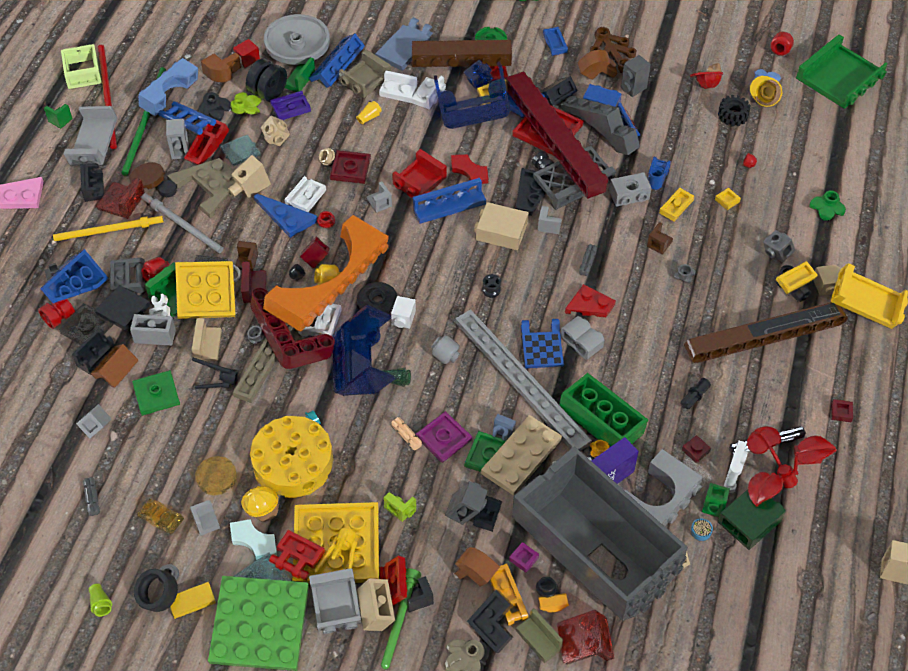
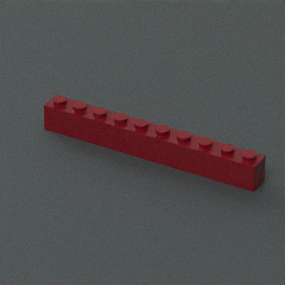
M524 71L506 77L507 93L586 198L589 199L605 193L608 184L606 174L601 172L598 164L591 159L589 152L584 150L581 142L574 137L572 130L567 128L564 120L557 115L556 110L550 106L547 98L543 97L540 89L533 84L532 79Z

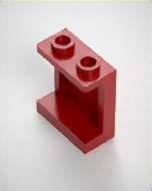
M419 149L416 152V160L400 174L396 171L392 173L393 185L407 193L411 198L429 193L447 178V166Z

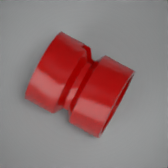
M68 299L56 303L51 302V304L46 303L38 309L41 318L51 329L60 325L62 319L67 320L75 314V310Z

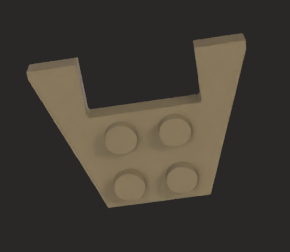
M220 158L167 175L168 180L175 182L177 189L194 180L211 196V198L200 204V210L210 219L215 215L216 209L221 208L226 197L231 196L228 188L235 183L232 177L234 170Z

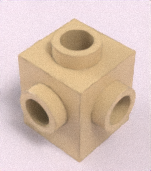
M270 116L261 126L264 138L269 144L281 146L290 135L287 124L273 116Z

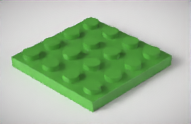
M222 576L208 658L209 664L297 671L309 584L307 582Z

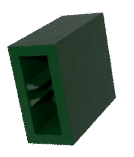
M747 489L721 512L718 523L750 550L783 520L786 510L779 502L774 501L772 498L756 507Z

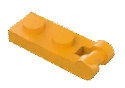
M501 565L490 579V583L494 591L496 589L499 590L513 604L511 608L517 607V612L511 613L509 610L504 615L507 626H510L515 621H525L529 617L508 565Z

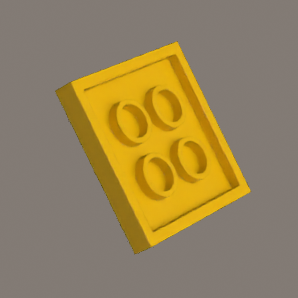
M233 261L175 262L177 319L235 317Z

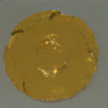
M210 457L202 461L197 467L195 473L196 483L206 494H223L235 485L237 479L236 468L232 461L225 457Z

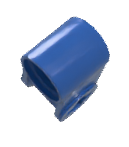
M655 156L653 157L648 173L651 189L657 190L662 187L670 169V160L663 161Z

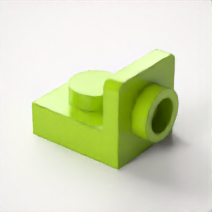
M389 492L384 496V508L403 522L407 517H412L416 512V498L411 497L404 503L399 496H394Z

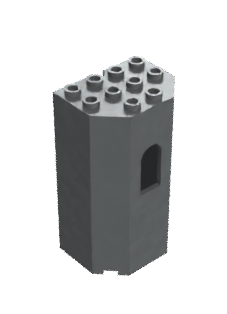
M575 446L554 462L545 474L536 477L514 496L512 517L622 621L635 617L640 612H646L651 606V602L655 598L660 599L666 592L665 588L684 568L682 565L687 558L685 555L688 547ZM602 545L626 567L628 575L623 580H614L588 556Z

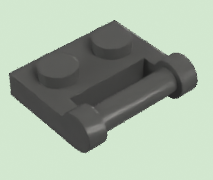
M143 258L110 261L111 293L119 285L136 293H144L146 291L141 273L145 263ZM130 267L136 268V283H131Z

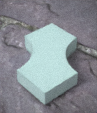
M251 519L230 523L233 545L248 547L253 551L256 560L270 558L272 554L277 556L274 534L259 532L252 525Z

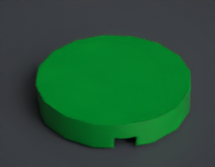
M484 27L476 33L475 40H507V35L500 28Z

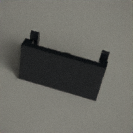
M96 163L80 164L81 191L85 202L105 199L103 171L91 170L99 168V164Z
M98 328L72 354L76 366L91 375V372L114 348V341L111 336L106 338L103 330Z

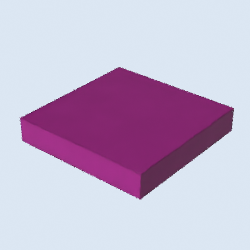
M446 411L416 433V437L422 441V444L441 463L472 441V436Z

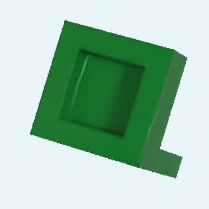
M67 104L56 110L48 106L44 108L48 122L60 129L73 119Z

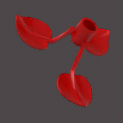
M769 426L757 428L747 439L748 449L754 454H762L769 449L779 468L777 474L771 473L769 475L766 472H759L750 479L748 493L753 504L757 507L762 502L776 496L782 487L793 488L798 483L796 475L799 474L797 470L798 460L801 464L816 463L836 452V447L820 436L805 438L798 445L799 452L795 453L794 468L787 464L782 465L773 449L774 446L781 442V435L778 430Z

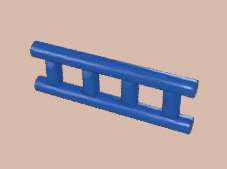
M176 101L172 102V108L166 112L160 110L158 113L160 117L167 120L184 119L190 115L191 117L184 120L186 129L199 135L203 133L202 128L208 124L212 126L216 124V119ZM197 120H201L196 125L193 124Z

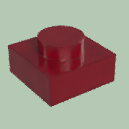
M696 435L683 445L682 451L697 463L710 453L711 447Z

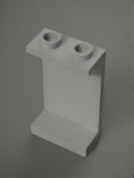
M112 106L79 107L83 122L74 149H65L64 156L70 166H80L83 163L103 165L117 116Z

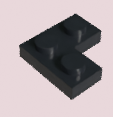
M497 589L467 622L496 653H499L513 638L499 622L513 604Z

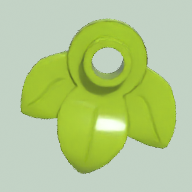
M241 92L235 95L230 106L236 114H243L244 112L247 114H258L260 110L256 106L261 103L262 99L256 95L248 96L247 93Z

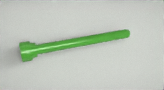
M406 569L407 598L399 603L381 663V667L385 670L390 667L408 607L407 600L410 599L413 587H416L418 579L422 575L421 572L415 569Z

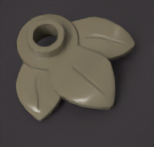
M454 639L446 645V648L451 653L445 662L446 671L481 670L480 660L484 656V646L478 640L466 642L462 639ZM472 647H476V652L474 654L469 653V650Z

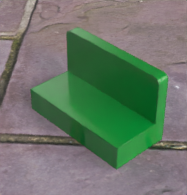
M310 57L306 64H299L287 79L285 89L293 92L302 91L310 80L309 77L315 71L314 58Z

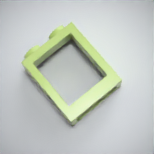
M94 44L61 50L68 89L102 83ZM93 60V68L70 71L69 64Z

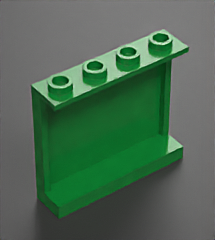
M838 34L799 66L796 79L845 109L850 104H854L859 96H863L867 89L872 88L879 79L882 80L887 73L886 67L888 63L885 62L881 67H877L842 45L844 37Z

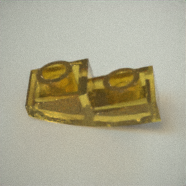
M149 499L137 513L138 517L170 535L184 520L180 513L169 510L163 503Z

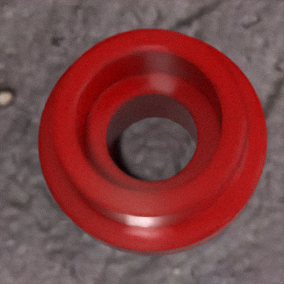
M329 211L321 212L317 218L318 225L322 228L332 227L335 224V216Z

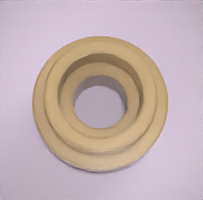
M330 148L321 150L319 154L320 162L326 166L333 163L335 158L334 150Z

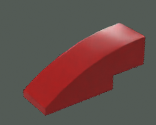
M216 120L214 126L208 124L203 133L196 136L184 159L197 165L203 164L229 132L227 125Z

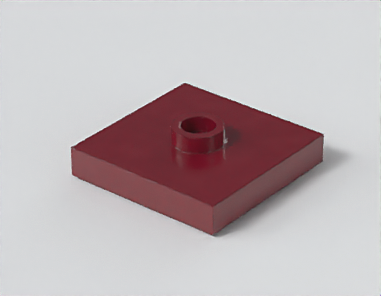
M336 150L330 180L365 184L371 154Z

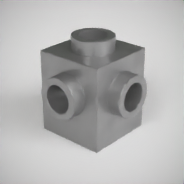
M777 230L763 241L765 253L770 258L774 257L782 263L795 252L792 239L787 234L780 233Z

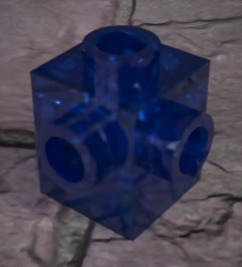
M480 60L464 71L468 82L476 90L493 79L490 73L492 70L487 63L483 64Z

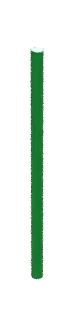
M164 67L160 68L156 80L166 71ZM144 110L121 171L123 176H128L150 117V113Z

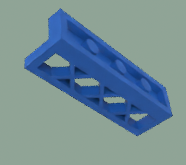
M356 33L344 37L309 77L311 82L320 79L326 88L332 86L339 77V70H345L365 47Z
M480 178L413 197V211L419 224L486 205V198L482 193V181ZM426 200L425 203L418 205V202Z

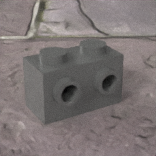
M640 55L624 63L621 89L631 97L647 89L651 64Z
M469 481L452 495L445 516L463 525L485 507L487 502L485 497L488 491L482 488L480 484Z

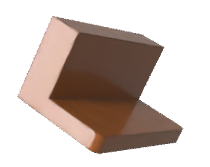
M124 344L114 346L91 372V375L95 379L103 378L114 388L135 366L138 359Z

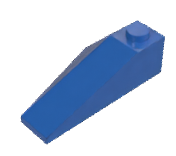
M84 249L61 266L40 289L52 303H56L95 290L108 277Z

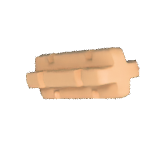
M400 417L394 419L392 427L398 431L400 436L407 443H410L409 446L413 450L420 448L422 441L415 437L416 434L407 424H403L404 421Z

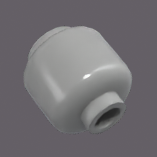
M439 336L431 346V349H433L432 355L443 364H447L450 361L454 363L460 355L458 352L460 346L449 336Z

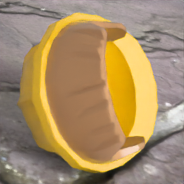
M769 76L756 77L750 85L752 97L758 104L764 107L777 104L783 94L781 84Z
M257 486L246 492L241 500V504L249 516L261 522H266L277 515L279 497L276 491L271 488Z

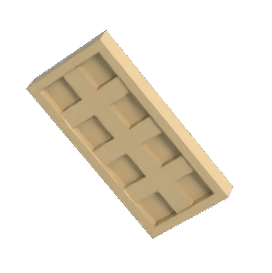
M529 415L481 469V474L514 496L562 440V435Z

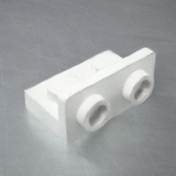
M385 71L384 82L379 91V96L411 103V98L417 91V77Z
M440 76L438 80L426 77L411 98V103L430 109L433 104H436L440 93H443L445 90L444 76Z

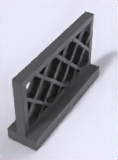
M592 146L585 148L584 150L593 156V161L602 167L603 171L601 172L606 174L608 184H610V180L615 177L616 170L612 166L608 167ZM559 161L533 173L534 179L552 200V206L555 210L585 196L576 183L572 186L564 184L565 179L574 181L570 175H566V170L564 174L554 172L556 168L565 169ZM549 175L551 178L550 181L542 180L540 176ZM552 178H562L563 182L562 184L552 182ZM550 187L561 188V190L553 194Z

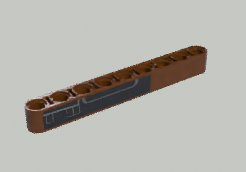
M830 302L694 337L686 341L684 347L691 361L699 363L837 327L844 324L848 317L841 306Z

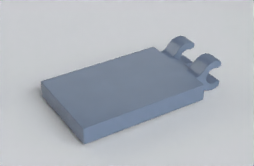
M413 17L409 25H402L375 55L391 66L403 71L412 62V41H430V36L432 35L430 29L432 26L425 24L422 31L418 30L419 26L416 25L419 20Z

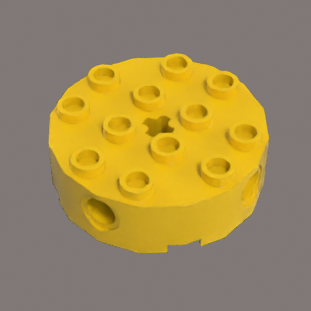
M284 416L263 426L252 440L250 450L252 467L258 483L261 486L269 487L276 491L277 495H285V498H298L309 495L323 486L331 472L334 460L328 433L319 423L299 416Z

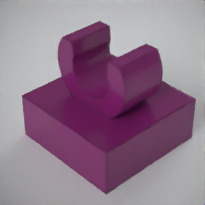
M522 542L511 554L509 561L527 573L538 560L539 553Z

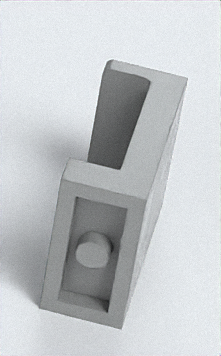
M352 568L309 576L319 632L323 631V634L336 632V628L345 627V630L357 628V624H362Z

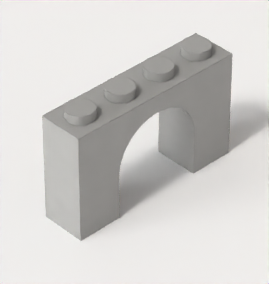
M662 449L650 462L648 473L670 489L673 497L672 500L661 506H652L642 502L626 489L624 491L661 524L666 526L668 523L672 524L678 516L677 512L680 509L684 510L690 502L689 498L692 495L696 496L700 492L702 476Z

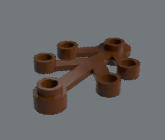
M599 27L595 31L596 41L590 47V52L600 50L601 44L604 43V50L608 52V55L609 53L612 54L618 63L617 68L619 72L623 73L624 63L629 59L622 58L619 52L626 53V56L632 59L636 57L637 50L632 47L628 48L629 39L627 37L612 35L607 27Z

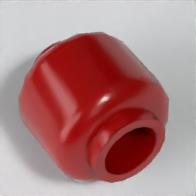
M778 32L771 41L770 47L772 52L778 56L788 54L794 45L793 36L788 32Z
M161 257L150 259L143 264L141 269L142 276L148 281L170 264Z

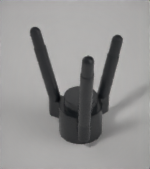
M192 358L194 362L219 370V380L223 381V383L195 385V389L229 388L230 384H236L238 370Z

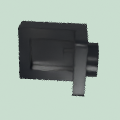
M486 496V505L475 516L473 526L493 532L502 501Z

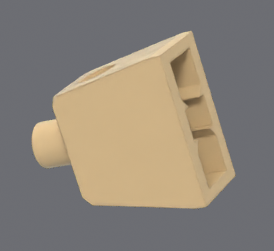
M251 155L232 173L235 183L228 188V191L233 197L242 192L247 198H250L271 185L263 164Z

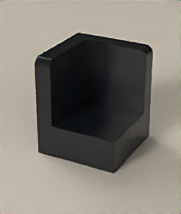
M426 576L418 579V587L413 588L411 597L407 600L409 613L434 604L433 592Z

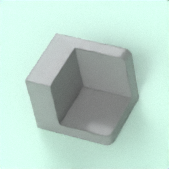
M382 181L378 183L379 191L367 196L368 202L376 213L392 207V195Z
M541 206L538 231L559 234L562 219L549 217V207Z
M98 404L76 424L91 438L111 420V417Z
M210 500L190 507L200 536L220 529Z

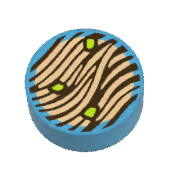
M706 519L695 520L691 527L692 536L700 541L709 539L713 531L712 524Z

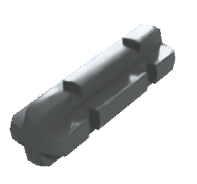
M589 244L587 246L579 269L580 275H589L597 251L596 245Z
M85 478L83 486L85 488L87 511L90 516L98 515L100 509L94 478Z

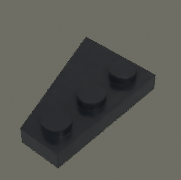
M522 168L515 209L529 212L528 215L532 216L546 193L533 177V173L537 171ZM540 176L542 180L550 181L551 176Z

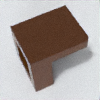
M659 222L649 234L647 247L663 255L673 242V238L661 232L663 223Z
M238 241V258L235 266L242 270V262H250L251 271H253L258 257L257 244Z

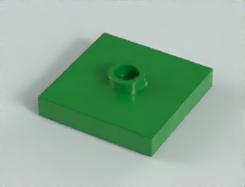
M171 370L132 381L142 416L180 405Z

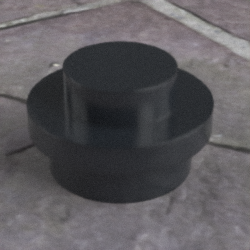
M542 577L536 584V591L542 597L549 598L557 593V583L551 577Z

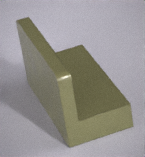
M533 608L530 611V617L516 627V632L537 656L546 663L561 651L563 640L538 611Z

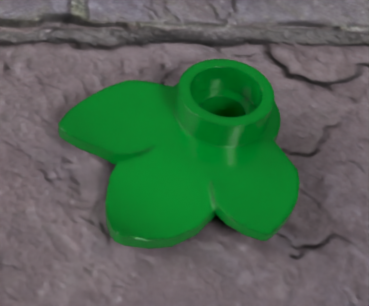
M827 191L823 196L814 197L809 204L810 208L819 210V217L823 220H830L835 214L844 216L846 212L845 205L840 202L839 195L835 191Z

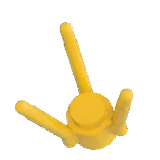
M348 528L340 529L338 536H335L333 543L314 569V573L319 571L333 550L331 558L335 559L340 549L346 551L350 548L348 569L352 568L355 548L357 546V542L354 541L356 537L354 531Z

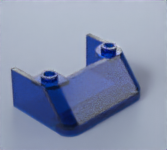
M497 62L500 79L490 82L488 86L489 95L456 102L453 92L449 90L440 92L437 75H434L445 127L454 129L505 118L509 115L510 105L501 62Z
M366 305L334 332L333 384L336 394L342 396L376 394L395 380L394 375L373 368L371 347L379 342L381 337L380 327L392 318L390 314Z

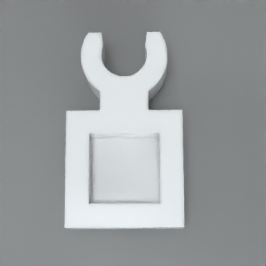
M161 294L160 301H158L157 297L152 296L151 302L154 308L149 309V315L170 316V307L166 305L168 302L167 296Z

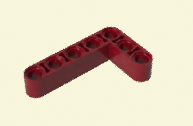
M261 287L255 288L252 291L251 310L283 368L293 369L326 360L332 356L335 340L331 335L321 334L294 341L285 322L263 309L265 295L269 292Z

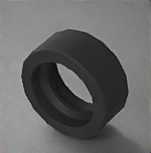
M156 568L143 572L134 586L136 603L141 608L154 612L168 609L175 601L178 593L175 577L169 572ZM156 578H162L164 583L163 594L157 602L151 603L148 598L149 586Z

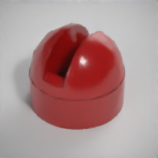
M747 153L742 166L747 168L754 167L757 163V158L753 154Z

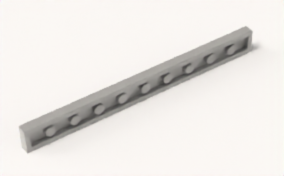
M471 309L455 318V323L550 428L562 435V441L569 449L575 446L579 451H582L590 446L592 440Z

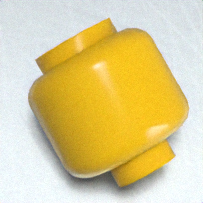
M321 264L319 268L315 269L314 282L320 285L332 280L341 273L338 266Z

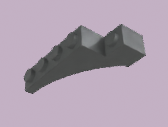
M576 96L567 98V101L561 104L563 111L580 117L598 130L613 145L616 152L629 155L640 147L636 129L623 125L619 107L577 98Z

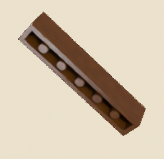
M511 40L412 41V67L512 65Z

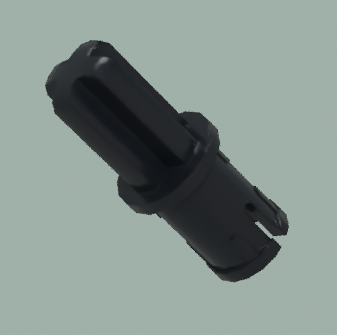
M701 378L694 387L689 388L688 394L680 401L683 409H690L696 401L702 399V395L711 387L708 379Z

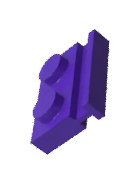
M303 91L270 100L277 118L281 120L311 112V107L303 95Z

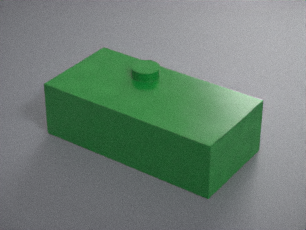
M589 373L581 377L561 395L559 406L569 417L598 440L606 441L610 447L624 437L633 444L645 432L648 419Z

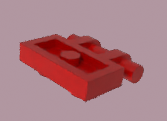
M287 530L277 545V551L282 554L280 557L272 554L269 562L274 564L277 569H284L292 573L293 577L297 579L302 578L307 581L310 573L305 571L304 568L307 565L314 569L325 553V548ZM291 557L297 560L298 563L294 565L288 562V559Z

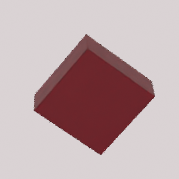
M833 399L831 403V420L852 422L853 402Z

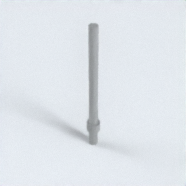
M147 193L142 195V199L150 204L152 209L163 213L216 252L221 253L223 251L222 246L166 208L160 200L152 198Z

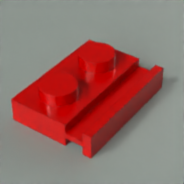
M397 556L387 562L384 567H379L380 579L388 580L392 605L407 598L405 557Z

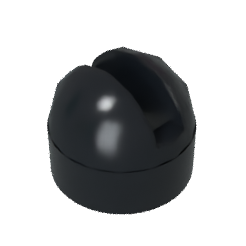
M295 264L289 270V276L294 280H300L306 274L303 267L299 264Z

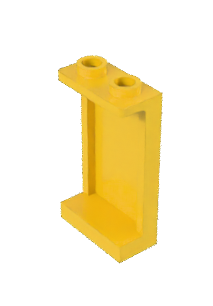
M849 263L839 270L831 298L832 303L890 329L903 322L905 314H903L904 309L908 305V290L899 293L854 273L855 266Z

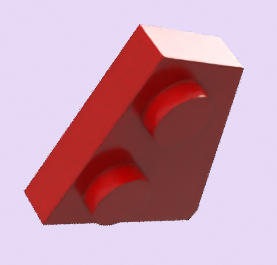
M583 284L565 308V313L581 312L583 316L595 315L606 318L615 306L616 300Z

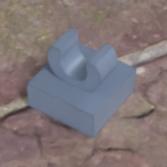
M497 414L494 419L492 436L495 437L496 434H500L503 436L502 440L505 441L514 433L516 421Z

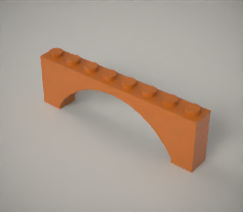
M352 215L342 224L340 237L346 243L349 253V262L346 268L332 280L312 287L281 288L276 285L265 295L263 309L301 332L305 327H309L317 316H321L328 305H332L339 294L342 295L349 284H353L360 274L365 273L371 263L374 264L381 253L384 254L386 252L389 236Z

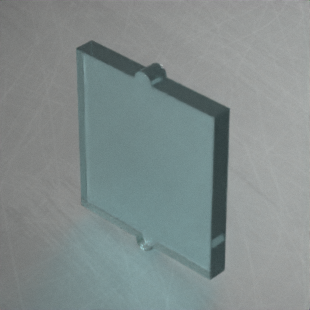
M248 135L220 146L225 154V158H228L233 166L245 162L251 155L254 157L260 155L256 143L252 142Z

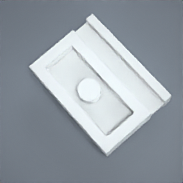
M304 176L285 198V204H290L295 208L309 212L325 193L326 186L312 179L308 180Z

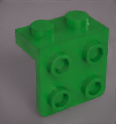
M173 262L155 277L149 279L145 283V287L150 299L152 296H155L160 301L161 294L166 295L168 298L166 305L170 307V316L175 317L177 316L176 270L175 263Z

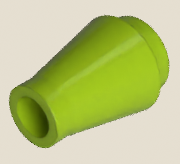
M101 584L91 585L89 587L91 612L98 617L109 614L112 610V601L102 589Z

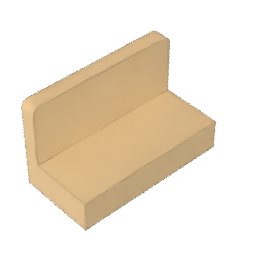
M204 318L196 319L192 345L193 357L204 361H217L222 330L221 328L206 327Z

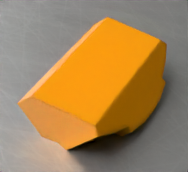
M566 593L555 594L549 598L538 597L539 608L543 611L558 612L569 606Z

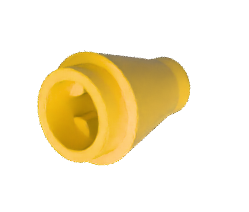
M375 101L368 102L360 114L356 116V119L363 125L365 122L379 116L380 112H382L381 107Z

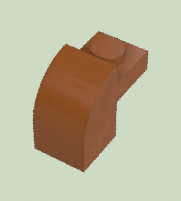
M605 50L591 51L578 61L580 73L592 80L601 72L613 78L618 74L616 63L609 59L608 52Z
M236 52L223 60L216 54H212L201 61L203 74L215 82L232 80L231 74L241 68L240 56Z
M468 547L455 564L458 569L454 574L459 579L468 575L481 587L490 581L500 566L484 552Z

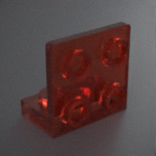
M135 178L128 186L113 182L97 204V209L129 219L141 201L142 195L145 193L142 180Z
M592 610L557 623L558 634L563 640L561 653L564 664L568 665L595 655L606 661L614 659L607 617L597 610Z

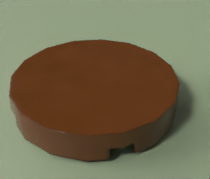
M148 162L136 167L131 172L129 180L134 189L143 190V188H147L149 190L155 188L163 181L165 171L160 164Z

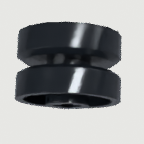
M258 59L248 71L245 82L246 89L250 93L270 102V100L278 98L283 92L287 82V71L285 68L273 64V62L267 59Z

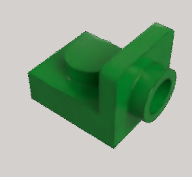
M710 483L702 512L720 517L721 512L725 509L730 488Z

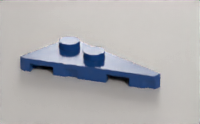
M260 194L254 195V200L289 238L317 223V215Z

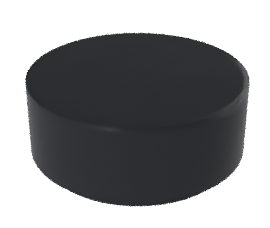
M171 180L162 181L158 186L159 193L163 197H172L177 192L176 184Z

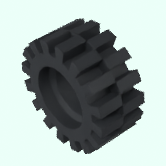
M731 95V98L729 96L723 98L718 111L719 119H722L721 122L724 123L726 121V125L730 123L733 127L735 124L737 126L745 124L751 109L749 101H745L744 97L740 99L738 95L737 98L734 95Z

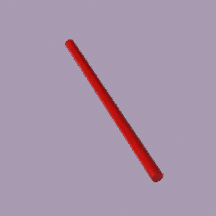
M101 44L98 45L104 102L105 106H112L105 47ZM115 128L110 140L111 149L117 148Z

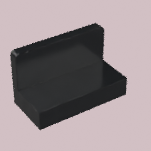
M569 76L555 81L540 92L545 95L551 106H555L578 90L572 77Z

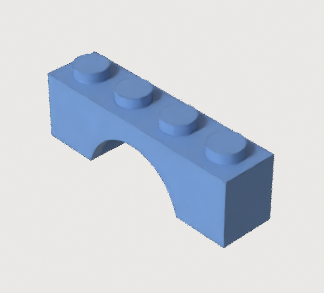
M183 58L175 62L170 69L164 71L157 80L152 81L145 90L143 89L139 93V107L156 116L160 110L166 107V94L164 92L173 87H190L198 80V67Z

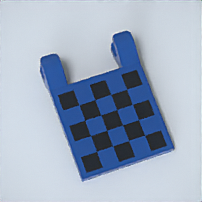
M552 319V332L530 333L529 320L521 321L525 368L564 366L559 319Z

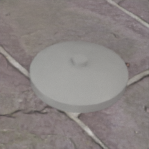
M294 14L281 17L271 23L264 33V45L267 53L275 60L286 64H305L310 57L316 60L327 51L330 44L327 26L321 20L309 15Z

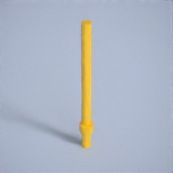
M146 216L140 217L139 220L53 234L54 241L141 226L146 228L153 224L164 223L163 216L151 218Z

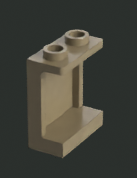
M366 49L362 52L361 62L347 72L343 69L339 70V80L343 86L348 87L355 94L365 98L383 84L385 71H391V65Z

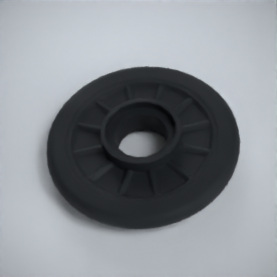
M373 282L360 289L357 295V304L363 312L373 316H381L393 310L398 295L389 284ZM375 296L382 297V300L377 302L372 299Z

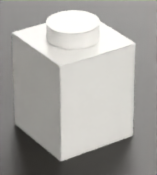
M397 296L391 312L392 325L410 329L416 312L415 299Z

